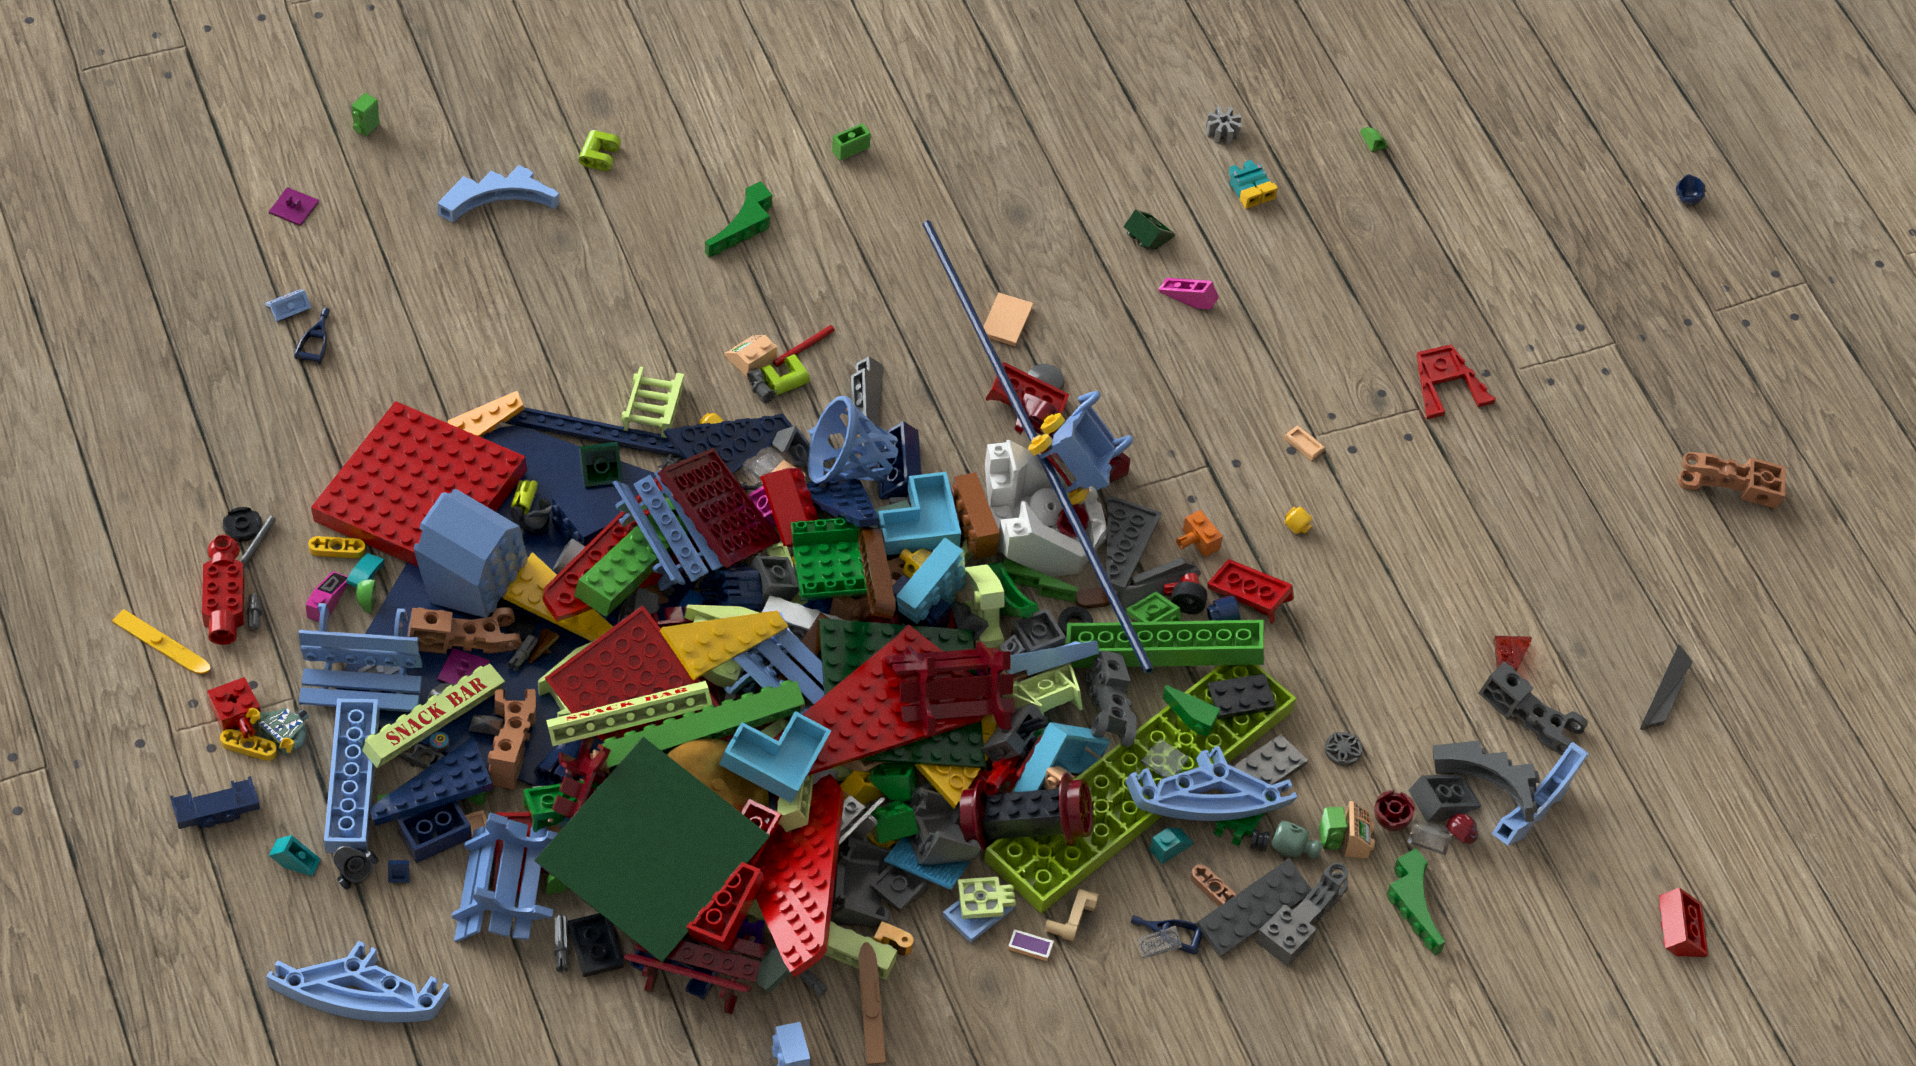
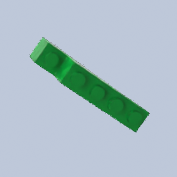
M761 181L746 188L744 204L733 221L721 232L705 241V254L708 257L734 247L736 244L748 240L769 228L770 216L766 211L772 207L773 195Z
M1002 562L988 564L1004 589V607L999 608V613H1002L1004 616L1022 617V619L1033 617V613L1039 611L1037 603L1027 599L1018 590L1004 569Z
M1415 848L1397 858L1394 871L1400 879L1389 885L1387 897L1390 903L1398 908L1403 919L1410 923L1415 934L1423 939L1425 946L1436 956L1442 952L1445 940L1436 929L1430 917L1424 897L1423 877L1428 862Z

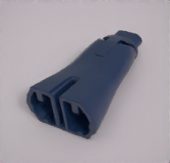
M583 739L556 745L535 768L534 773L538 779L551 785L561 784L564 776L573 779L574 776L565 773L566 769L560 765L558 755L562 752L578 759Z

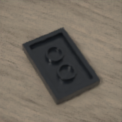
M1265 673L1208 683L1207 688L1213 706L1220 708L1218 720L1272 711L1276 708Z
M600 913L567 921L583 977L624 968L614 930L609 920Z

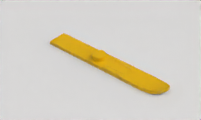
M125 609L112 620V623L189 671L196 674H204L211 670L208 662Z

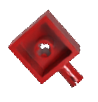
M245 677L207 691L209 705L222 731L240 729L244 738H249L247 732L250 737L255 734V730L250 723L251 718H247L246 714L250 708L261 711Z

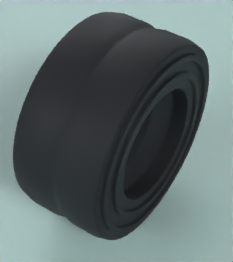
M1190 581L1180 582L1173 588L1171 602L1180 607V612L1197 614L1205 608L1207 591L1198 583Z

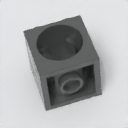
M757 555L748 566L758 571L760 576L763 600L757 611H763L770 595L791 602L799 592L797 576L788 557Z
M1047 608L1033 613V617L1021 618L1012 623L1011 636L1017 635L1026 649L1024 653L1065 645L1066 637Z

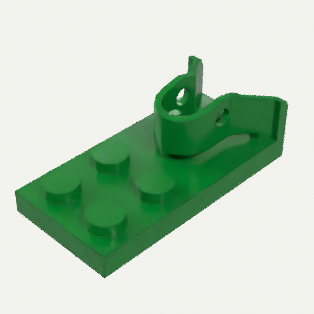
M595 782L591 787L597 790L601 784ZM561 784L524 789L523 806L531 813L533 818L532 828L535 833L542 828L551 827L564 821L565 815L552 810L557 795L577 803L578 799L559 791Z

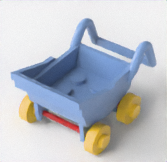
M1098 391L1079 396L1078 402L1081 405L1066 421L1061 413L1048 416L1041 426L1045 434L1035 437L1028 447L1033 456L1041 453L1039 455L1041 459L1047 457L1067 484L1068 488L1065 490L1072 505L1080 504L1087 498L1086 496L1090 492L1088 487L1094 486L1096 490H1099L1102 487L1109 486L1110 470L1112 468L1109 462L1133 443L1131 435L1115 439L1092 408V405L1101 396ZM1052 432H1053V434H1052V435H1053V440H1052V439L1050 438V436L1048 435V434H1050V433H1052ZM1057 453L1076 478L1074 482L1071 483L1051 454Z

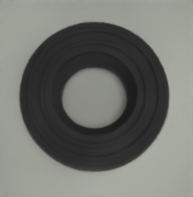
M1078 606L1064 609L1058 619V626L1065 637H1067V623L1071 618H1078L1083 623H1093L1091 614L1086 609Z

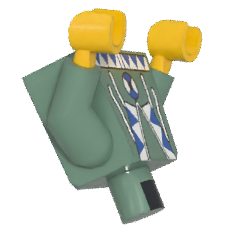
M255 708L248 710L246 717L251 718L250 723L255 724L257 721L259 734L264 739L273 741L276 744L277 750L285 757L292 750L303 747L306 738L304 721L309 718L308 713L304 709H300L295 714L288 708L271 712H259Z

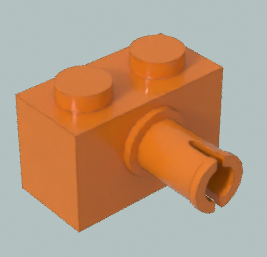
M1202 510L1185 517L1183 532L1186 535L1176 539V544L1181 550L1194 544L1204 557L1220 550L1223 536Z

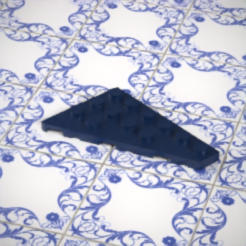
M777 414L774 416H762L761 418L736 419L735 421H722L721 423L696 424L695 426H682L681 428H667L663 433L684 460L714 448L733 474L773 445L772 443L777 432L792 427V424L784 414Z
M860 479L831 481L822 485L810 481L806 484L810 491L813 505H820L821 510L827 511L836 517H841L842 515L846 517L847 522L853 523L858 527L879 525L878 516Z
M474 737L468 739L372 805L369 810L374 825L384 824L493 790L491 778Z

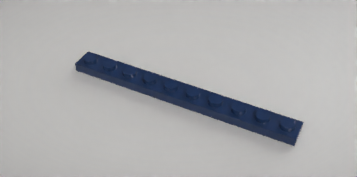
M524 407L523 411L505 422L506 424L601 443L617 442L621 447L667 456L672 454L673 457L683 459L669 439L661 437V434L632 428H628V431H625L622 426Z

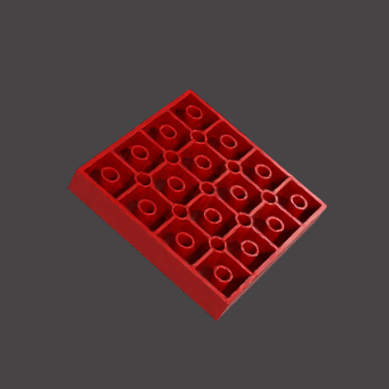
M395 401L311 506L313 520L348 537L361 539L365 544L419 567L414 553V546L416 543L419 544L423 531L419 529L420 524L439 496L444 492L452 493V490L457 489L496 512L527 472L526 457Z

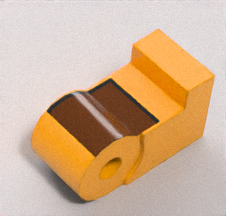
M883 921L873 938L876 942L892 946L897 950V954L902 956L910 954L914 942L913 936L910 933Z

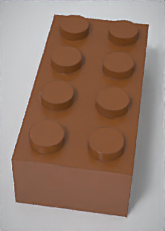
M976 472L955 476L953 485H951V492L958 522L961 524V533L963 538L967 540L968 552L972 553L974 560L997 555L1000 532Z

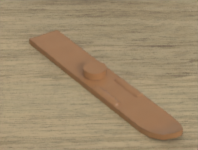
M865 942L859 952V975L867 1065L886 1063L877 958L873 947L868 942Z

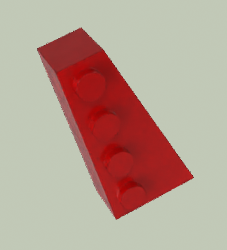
M742 862L725 881V885L720 891L712 896V900L708 905L698 912L695 920L686 926L690 936L728 951L765 880L761 869Z

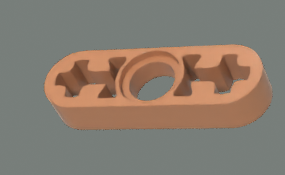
M1199 864L1193 867L1191 873L1192 882L1218 906H1221L1226 900L1228 901L1237 895L1207 866ZM1197 873H1198V874H1202V873H1203V874H1204V877L1201 876V875L1198 877V876H1197ZM1217 885L1220 887V891L1213 892L1209 886Z

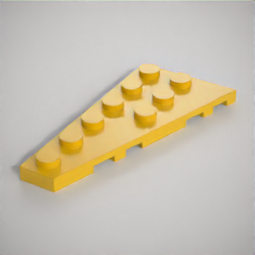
M533 552L528 557L526 565L519 570L515 581L510 583L503 599L592 642L613 628L595 609L556 622L543 603L542 595L546 585L557 574Z
M778 610L662 627L660 632L692 680H695L730 661L737 655L783 632L789 626Z
M986 715L981 721L984 745L998 726L994 715ZM985 754V761H987L989 757ZM915 764L917 769L953 809L959 803L963 790L969 788L981 768Z

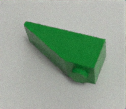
M1166 685L1162 699L1191 730L1197 734L1209 737L1218 721L1220 708Z

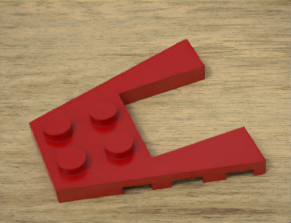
M1452 344L1417 353L1416 357L1426 419L1444 416L1445 410L1433 385L1464 378L1477 407L1495 403V397L1488 393V388L1483 382H1479L1475 377L1474 371L1465 365V360Z

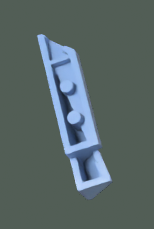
M1097 641L1073 642L1056 648L1010 655L1011 670L1005 671L1007 674H1014L1025 670L1029 676L1099 654Z

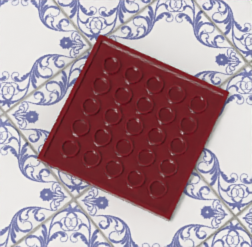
M714 448L663 468L657 473L663 485L667 486L672 493L673 499L681 505L684 514L692 520L696 530L703 535L709 548L714 550L720 563L726 568L750 558L781 541Z

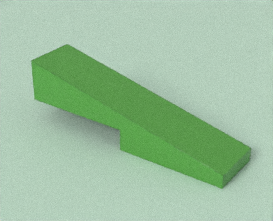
M1005 558L1003 567L1014 584L1037 588V595L1075 603L1077 587Z

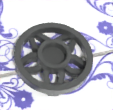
M1335 732L1326 741L1325 753L1333 763L1348 766L1360 759L1362 745L1355 735L1346 732ZM1331 753L1337 754V758H1335ZM1348 756H1349V757H1355V758H1353V759H1351V760H1347V761H1346V759H1347Z

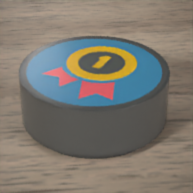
M441 731L433 733L429 738L430 748L436 752L447 750L450 745L449 736Z

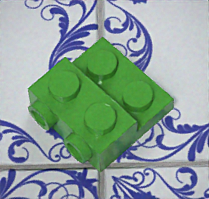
M1154 592L1126 608V614L1136 622L1182 620L1180 607L1158 592Z

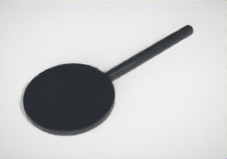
M527 615L515 616L514 623L506 626L507 634L519 633L521 640H525L528 635L534 633L535 621L542 617L536 616L532 619Z

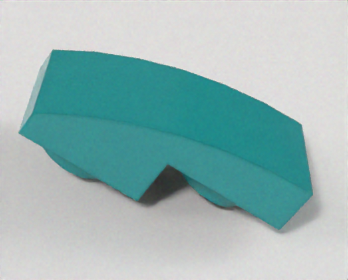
M367 553L353 568L346 579V583L357 588L358 583L361 581L373 580L374 574L384 566L385 559Z

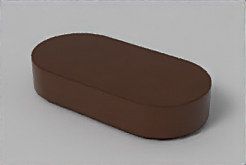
M1102 587L1082 589L1077 592L1075 603L1078 607L1089 609L1110 605Z

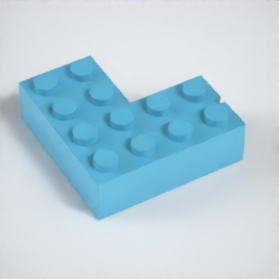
M947 472L909 476L908 494L911 507L878 511L879 525H877V528L881 529L886 555L901 554L905 548L911 552H916L921 548L927 551L935 550L944 538L960 547L961 530Z
M944 538L897 594L898 611L918 624L920 620H924L927 617L929 609L932 605H937L940 599L952 604L958 591L961 592L967 584L964 551Z
M796 711L779 741L741 722L727 746L719 765L792 803L825 745L831 730Z
M1050 722L1044 729L1040 742L1035 746L1031 759L1026 763L1022 776L1017 780L1013 792L1043 790L1046 770L1050 767L1060 766L1069 773H1083L1099 760L1085 750V747H1088L1102 757L1110 740L1104 736L1099 738L1092 735L1089 728Z

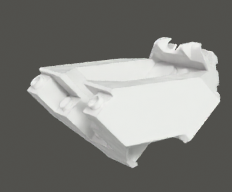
M1006 440V443L987 444L985 474L988 504L1000 532L997 552L1000 554L1002 552L1008 559L1050 577L1079 574L1089 560L1078 537L1070 538L1060 533L1056 524L1052 528L1042 524L1029 507L1030 499L1036 491L1043 488L1053 489L1037 455L1033 456L1028 449L1011 440ZM1056 471L1058 478L1065 490L1066 488H1068L1067 484ZM1091 486L1088 487L1090 492L1086 496L1087 498L1080 504L1085 505V510L1089 516V524L1085 532L1097 553L1098 548L1107 541V525L1101 503L1097 502L1096 499L1098 498L1096 489ZM1049 503V504H1048V509L1051 510V509H1052V505Z

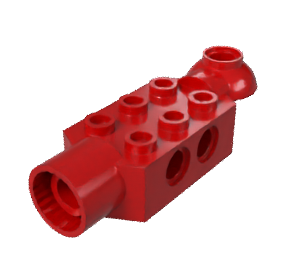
M219 535L211 541L207 549L211 560L203 564V623L208 628L209 640L217 645L233 643L237 638V628L244 625V567L242 562L236 560L240 552L239 544L235 539L227 535Z

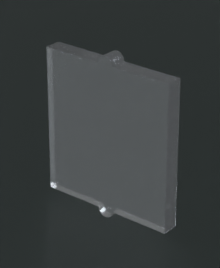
M1159 739L1153 748H1149L1147 755L1141 760V763L1167 778L1176 775L1177 772H1181L1182 766L1189 757Z

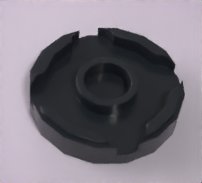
M248 507L232 509L223 519L225 535L235 539L237 542H246L254 539L262 528V519L259 513Z

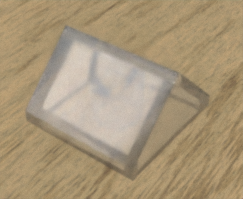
M1416 816L1407 842L1446 855L1453 834L1448 831L1446 826L1435 822H1427L1426 819Z

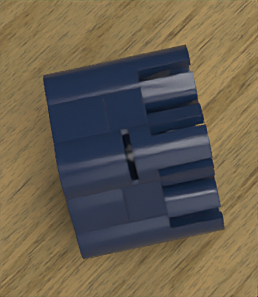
M744 564L733 565L729 568L724 566L715 571L708 570L707 578H703L700 581L699 589H711L701 590V596L713 597L703 598L702 605L739 606L757 612L763 600L758 571Z

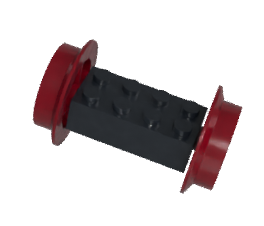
M1063 773L1059 789L989 795L983 789L986 781L980 779L977 781L975 788L964 789L961 794L960 822L965 842L968 843L971 839L977 840L985 853L986 848L994 843V839L1063 834L1067 844L1074 846L1078 837H1089L1092 832L1093 807L1089 786L1084 779L1073 780L1069 773Z

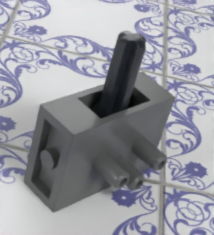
M1033 703L1015 709L1016 713H1011V729L1003 730L997 726L983 746L982 751L993 763L995 761L999 762L1002 758L1005 760L1015 756L1025 758L1027 755L1026 751L1028 750L1026 745L1028 741L1031 744L1037 741L1034 735L1035 731L1048 726V718Z

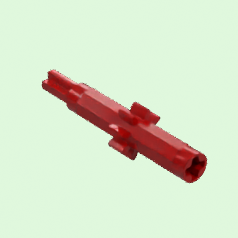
M1015 756L1006 760L1002 758L999 762L995 761L992 765L991 775L983 785L985 793L994 795L1007 780L1011 782L1015 777L1013 774L1017 770L1016 767L1022 758Z

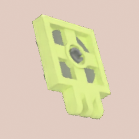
M998 877L958 879L957 881L962 919L1003 916V907L1016 905L1015 893L1013 892L1014 886L1000 885Z

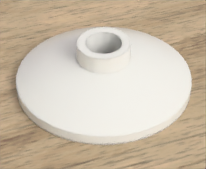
M1043 488L1036 491L1029 502V507L1042 524L1053 526L1057 523L1058 514L1063 507L1053 489ZM1049 503L1052 505V509H1051V510L1048 509V504H1049Z

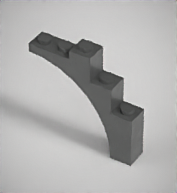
M1480 740L1432 745L1436 773L1467 774L1494 783L1505 790L1517 802L1526 822L1534 821V813H1537L1536 801H1532V798H1534V792H1536V783H1540L1538 771H1534L1533 763L1512 766V760H1508L1507 752L1486 754L1485 748H1481Z

